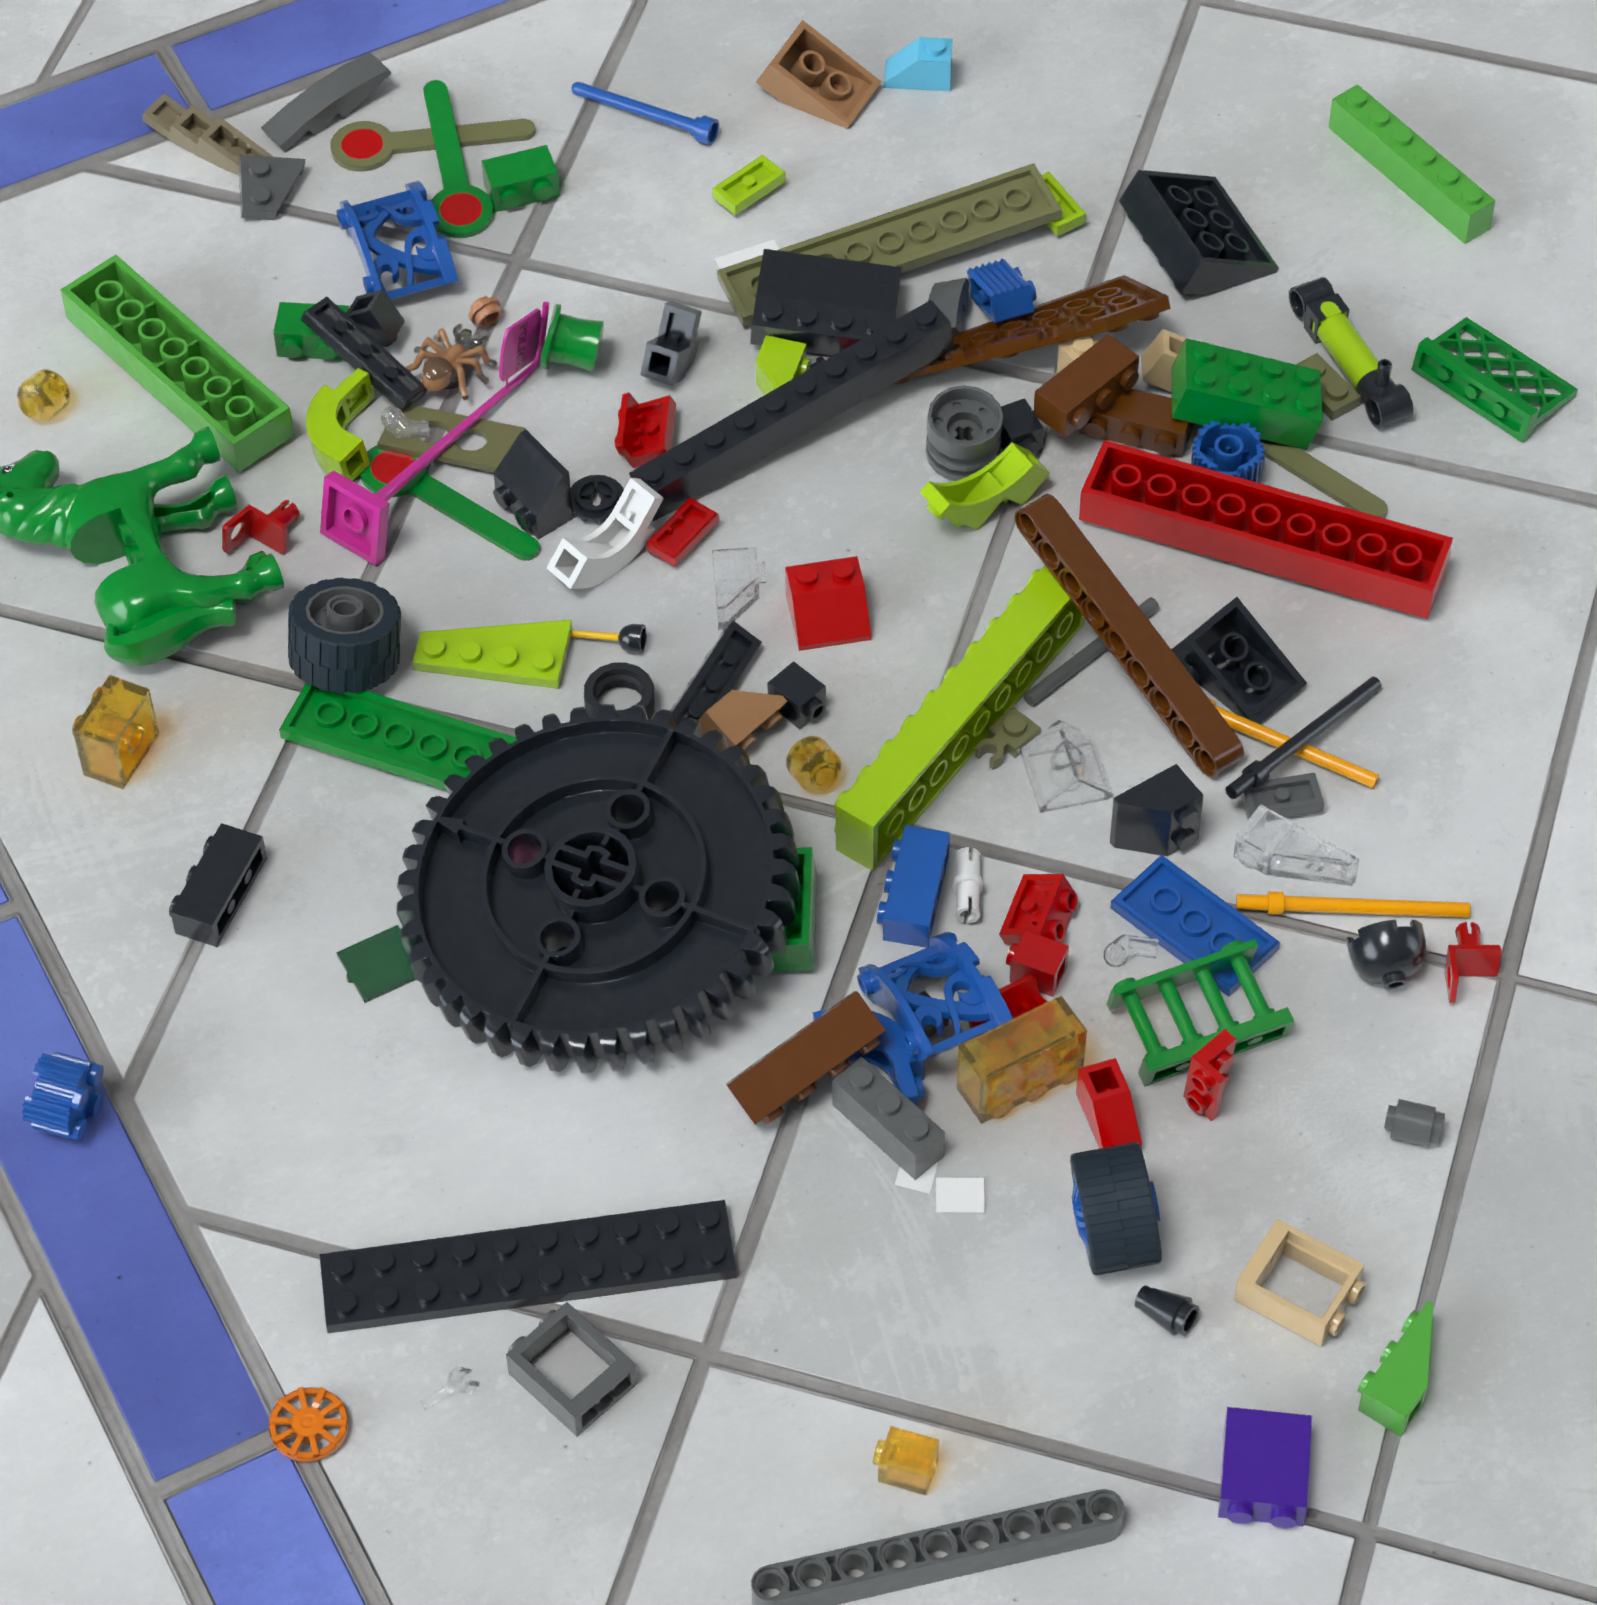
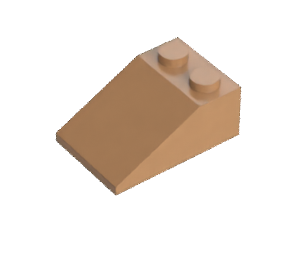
M803 20L756 81L758 85L781 103L846 129L882 82Z

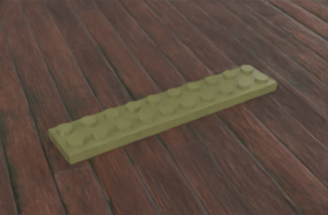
M1033 163L778 249V251L902 267L901 273L1060 220L1062 219V209ZM763 255L717 270L718 281L743 327L752 324Z

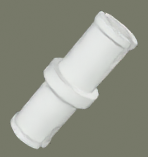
M965 847L956 853L957 876L953 879V891L957 894L955 917L960 922H964V911H967V923H973L980 918L979 894L983 891V879L980 876L981 853L973 848L972 859L969 860V847Z

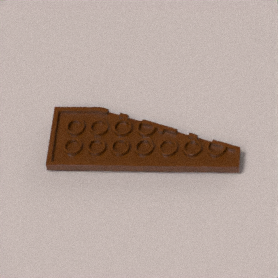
M1122 275L1034 306V313L997 324L991 321L962 331L959 335H953L954 349L893 384H901L913 377L997 357L1010 358L1022 351L1106 331H1123L1128 328L1129 323L1138 320H1154L1160 316L1159 313L1171 309L1169 297L1141 282Z

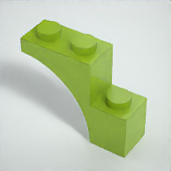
M1011 443L998 457L979 471L963 479L948 483L928 481L920 493L929 502L926 505L927 509L937 518L943 520L947 517L960 528L966 525L978 530L1002 501L1007 503L1009 500L1024 505L1049 476L1050 472L1030 450Z

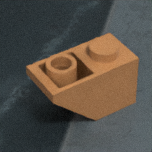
M731 690L709 708L698 721L701 723L704 734L708 731L718 730L725 735L729 747L740 746L745 750L757 739L753 735L754 732L760 727L768 731L783 717L779 711L788 701L780 695Z

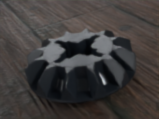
M590 475L579 479L571 486L573 515H579L582 522L593 519L596 524L601 519H607L624 491L622 485L617 480L605 475ZM596 492H598V496L601 499L598 506L593 505L592 502Z

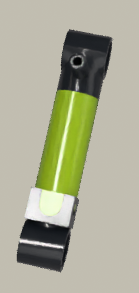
M1320 277L1290 288L1289 302L1292 311L1299 320H1305L1304 329L1315 344L1323 343L1354 389L1361 396L1372 425L1379 429L1411 417L1413 415L1411 396L1404 385H1396L1391 379V361L1387 359L1378 361L1348 319L1350 309L1338 293L1335 294L1329 280L1325 277Z

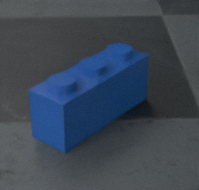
M905 825L902 840L895 839L891 861L896 862L894 871H887L884 885V893H889L887 902L880 901L877 914V924L883 925V941L925 948L929 947L928 939L932 935L950 855V832Z

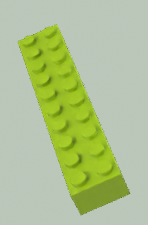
M1045 565L1041 570L1036 569L1031 574L1027 586L1020 594L1015 593L1010 598L1006 610L999 618L994 617L989 622L981 639L978 642L973 641L969 645L961 662L957 666L953 665L948 669L941 685L935 691L930 690L927 693L921 708L914 716L909 715L906 717L901 725L900 732L893 740L889 739L882 745L878 757L870 766L865 765L861 769L854 785L848 791L844 790L839 794L834 804L836 817L834 832L836 833V850L874 871L893 849L895 839H902L905 825L913 826L972 757L977 743L988 738V728L1018 703L1082 628L1084 616Z

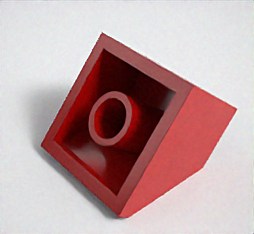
M858 556L785 567L786 598L799 651L871 640L865 585Z

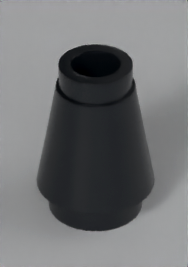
M1144 1285L1139 1290L1135 1299L1136 1308L1140 1309L1172 1335L1178 1333L1183 1336L1187 1335L1194 1327L1199 1315V1306L1193 1303L1191 1297L1151 1288L1147 1285Z

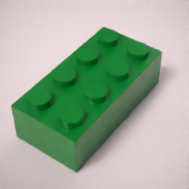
M1188 338L1185 339L1171 367L1172 418L1200 425H1209L1210 421L1220 422L1221 426L1224 423H1228V425L1235 423L1237 427L1240 423H1250V428L1255 427L1256 432L1261 433L1260 439L1305 450L1308 449L1323 421L1320 370Z

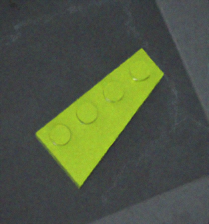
M572 619L422 631L419 634L412 662L414 671L559 689L573 629Z

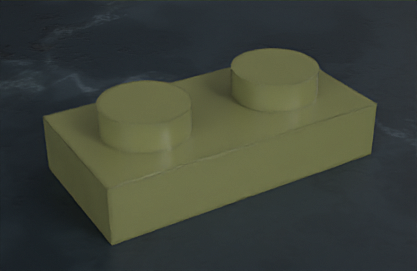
M1318 353L1296 364L1320 370L1322 412L1331 421L1360 406L1361 396Z

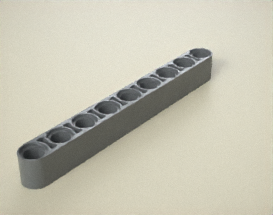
M1099 1489L766 1565L759 1568L751 1579L752 1605H839L1108 1543L1120 1535L1124 1504L1121 1497L1114 1491ZM1105 1512L1109 1513L1113 1518L1101 1520L1095 1514ZM1057 1522H1066L1069 1523L1072 1527L1069 1529L1061 1530L1056 1528L1053 1524ZM1024 1531L1031 1536L1026 1539H1018L1012 1533ZM981 1540L988 1543L989 1546L978 1549L970 1545V1543ZM934 1550H942L948 1555L943 1558H934L929 1553ZM899 1559L906 1564L900 1568H894L887 1563L891 1560ZM850 1569H858L863 1571L864 1574L859 1577H850L845 1572ZM812 1578L823 1582L816 1587H809L803 1584L805 1580ZM767 1588H775L780 1591L778 1595L773 1597L765 1596L761 1592Z

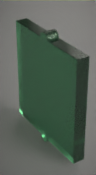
M398 925L336 952L339 961L347 973V982L354 984L364 1003L417 980L408 962V954L401 942Z

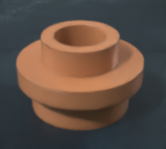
M483 296L471 305L468 318L480 328H486L494 324L501 317V303L496 297L488 298Z

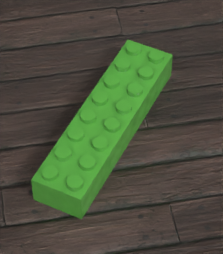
M116 254L60 289L66 318L194 433L208 426L214 435L220 456L238 473L294 436L290 407Z

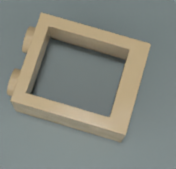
M1276 1219L1237 1279L1234 1300L1322 1347L1329 1334L1336 1336L1346 1319V1314L1343 1312L1349 1303L1356 1305L1366 1286V1283L1361 1281L1364 1264ZM1282 1255L1342 1285L1322 1318L1262 1287Z

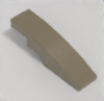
M165 93L142 116L144 123L194 155L239 175L238 163L240 155L273 157V155L221 117L213 121L193 105L186 110Z

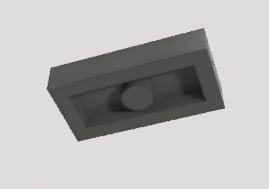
M1315 773L1269 779L1258 787H1251L1241 794L1249 823L1323 812L1324 800Z

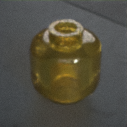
M48 369L38 370L18 387V405L24 415L41 422L50 420L69 404V387L65 379L58 373Z
M809 736L796 742L786 757V767L789 774L802 788L809 792H819L833 786L842 768V762L837 752L825 740L817 736Z

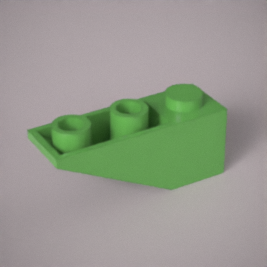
M1429 1300L1419 1313L1415 1310L1410 1313L1401 1330L1404 1333L1397 1343L1393 1340L1388 1343L1379 1360L1382 1363L1375 1373L1369 1370L1357 1389V1392L1361 1394L1358 1411L1400 1437L1422 1409L1428 1388L1434 1305Z

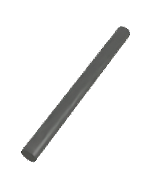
M1150 597L1140 604L1139 608L1148 618L1159 609V604L1154 598ZM1100 637L1096 638L1023 695L1027 704L1034 706L1108 649Z

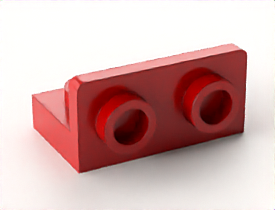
M1023 874L999 933L1005 944H1012L1013 942L1019 944L1025 930L1060 943L1064 941L1067 926L1078 904L1077 894L1065 875Z
M1226 1029L1191 1056L1183 1095L1187 1104L1194 1112L1203 1114L1210 1121H1213L1218 1116L1223 1090L1230 1081L1229 1071L1235 1059L1233 1053L1237 1039Z

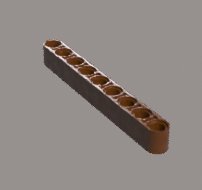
M1045 494L1016 511L1014 515L1015 523L1022 536L1201 772L1208 777H1214L1241 760L1244 756V748L1240 739L1060 502L1054 496Z

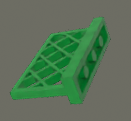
M1467 317L1436 339L1431 340L1426 337L1419 342L1411 370L1522 443L1531 437L1536 425L1572 400L1578 390ZM1466 331L1477 338V340L1461 339L1460 335ZM1447 349H1455L1456 355H1454ZM1463 350L1480 351L1481 357L1464 356ZM1488 352H1498L1505 358L1489 357ZM1474 367H1483L1484 373ZM1491 368L1507 369L1509 375L1492 374ZM1516 370H1526L1533 376H1517ZM1502 385L1511 386L1512 392L1503 387ZM1519 386L1535 387L1537 393L1520 392ZM1544 388H1554L1561 394H1545ZM1529 403L1539 404L1540 409H1537Z

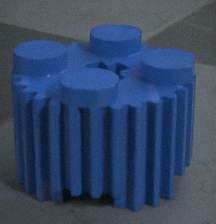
M1210 421L1209 425L1204 424L1203 429H1198V438L1194 439L1192 446L1191 464L1260 483L1265 451L1263 442H1260L1261 433L1256 432L1255 427L1250 428V423H1240L1237 427L1235 423L1231 425L1224 423L1221 426L1220 422Z
M53 1052L52 1055L42 1053L38 1063L34 1066L33 1075L38 1076L33 1088L32 1098L26 1096L22 1106L24 1107L22 1120L31 1122L33 1129L81 1141L86 1132L87 1118L89 1116L96 1117L101 1108L103 1095L97 1093L96 1087L102 1079L103 1065L60 1052Z

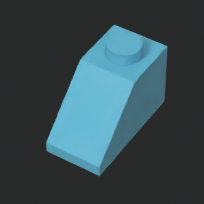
M919 37L886 59L884 88L950 91L953 39Z

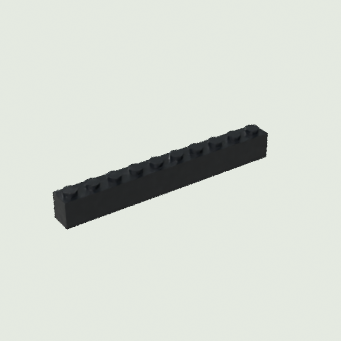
M929 300L629 473L630 478H640L664 498L652 519L653 522L682 506L689 498L694 499L954 349L951 322L936 304Z

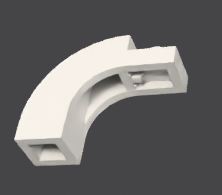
M630 478L607 520L587 536L581 538H562L546 569L570 589H586L605 582L626 567L646 545V542L655 531V528L650 523L664 498L640 478Z

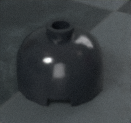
M1396 919L1377 922L1358 929L1359 937L1355 940L1352 937L1346 938L1350 960L1355 971L1362 978L1372 983L1383 984L1386 989H1395L1406 985L1407 979L1414 976L1424 965L1427 955L1423 925L1417 920H1411L1410 926L1397 927Z

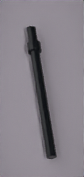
M1372 676L1261 761L1255 760L1242 770V775L1225 788L1228 797L1236 799L1249 788H1256L1269 778L1270 772L1381 689L1380 680Z

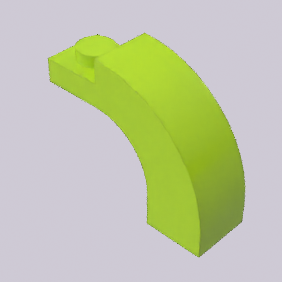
M357 368L348 378L344 379L335 390L324 384L310 402L306 415L307 432L316 461L326 474L334 470L351 481L370 465L363 439L345 430L349 422L375 398L369 374L360 368Z

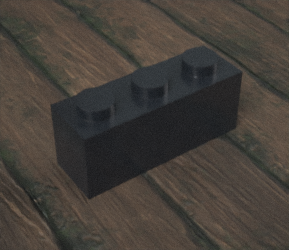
M221 823L214 836L208 837L200 861L197 865H193L190 868L184 889L180 895H175L170 904L169 916L172 918L175 934L218 947L267 859L263 836Z

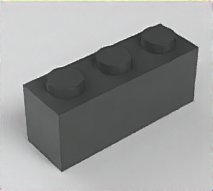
M862 1056L832 1080V1105L914 1180L944 1157L945 1131Z

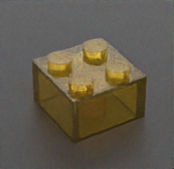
M109 675L102 687H98L94 691L90 705L83 715H79L75 719L72 727V734L75 739L84 776L120 789L125 788L160 734L150 689Z

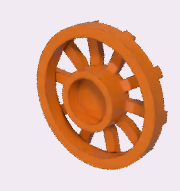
M300 1387L283 1398L278 1399L269 1418V1432L276 1449L287 1458L300 1462L318 1461L328 1457L342 1445L348 1432V1416L343 1402L325 1388ZM306 1397H316L312 1407L307 1406ZM299 1399L301 1409L297 1410L290 1403ZM323 1399L332 1403L321 1411L319 1410ZM284 1409L293 1415L292 1418L279 1416ZM336 1409L341 1416V1419L324 1418ZM276 1425L292 1426V1428L277 1435ZM326 1426H340V1431L334 1437L326 1431ZM294 1435L296 1439L292 1447L285 1446L282 1441ZM322 1437L330 1442L323 1449L318 1450L316 1442ZM302 1443H310L312 1452H298Z

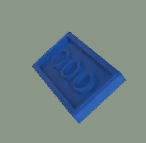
M1160 855L1111 900L1110 909L1182 963L1218 952L1223 946L1235 940H1242L1244 943L1256 939L1259 946L1253 961L1248 962L1252 972L1255 973L1279 950L1280 942L1163 855ZM1233 968L1212 975L1218 989L1228 997L1241 986Z

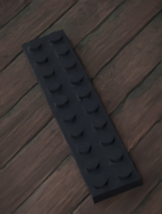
M725 1200L319 1254L328 1334L736 1278V1266Z

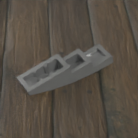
M368 52L339 67L311 85L286 104L261 129L286 153L308 130L315 136L337 114L345 119L391 72L373 54Z

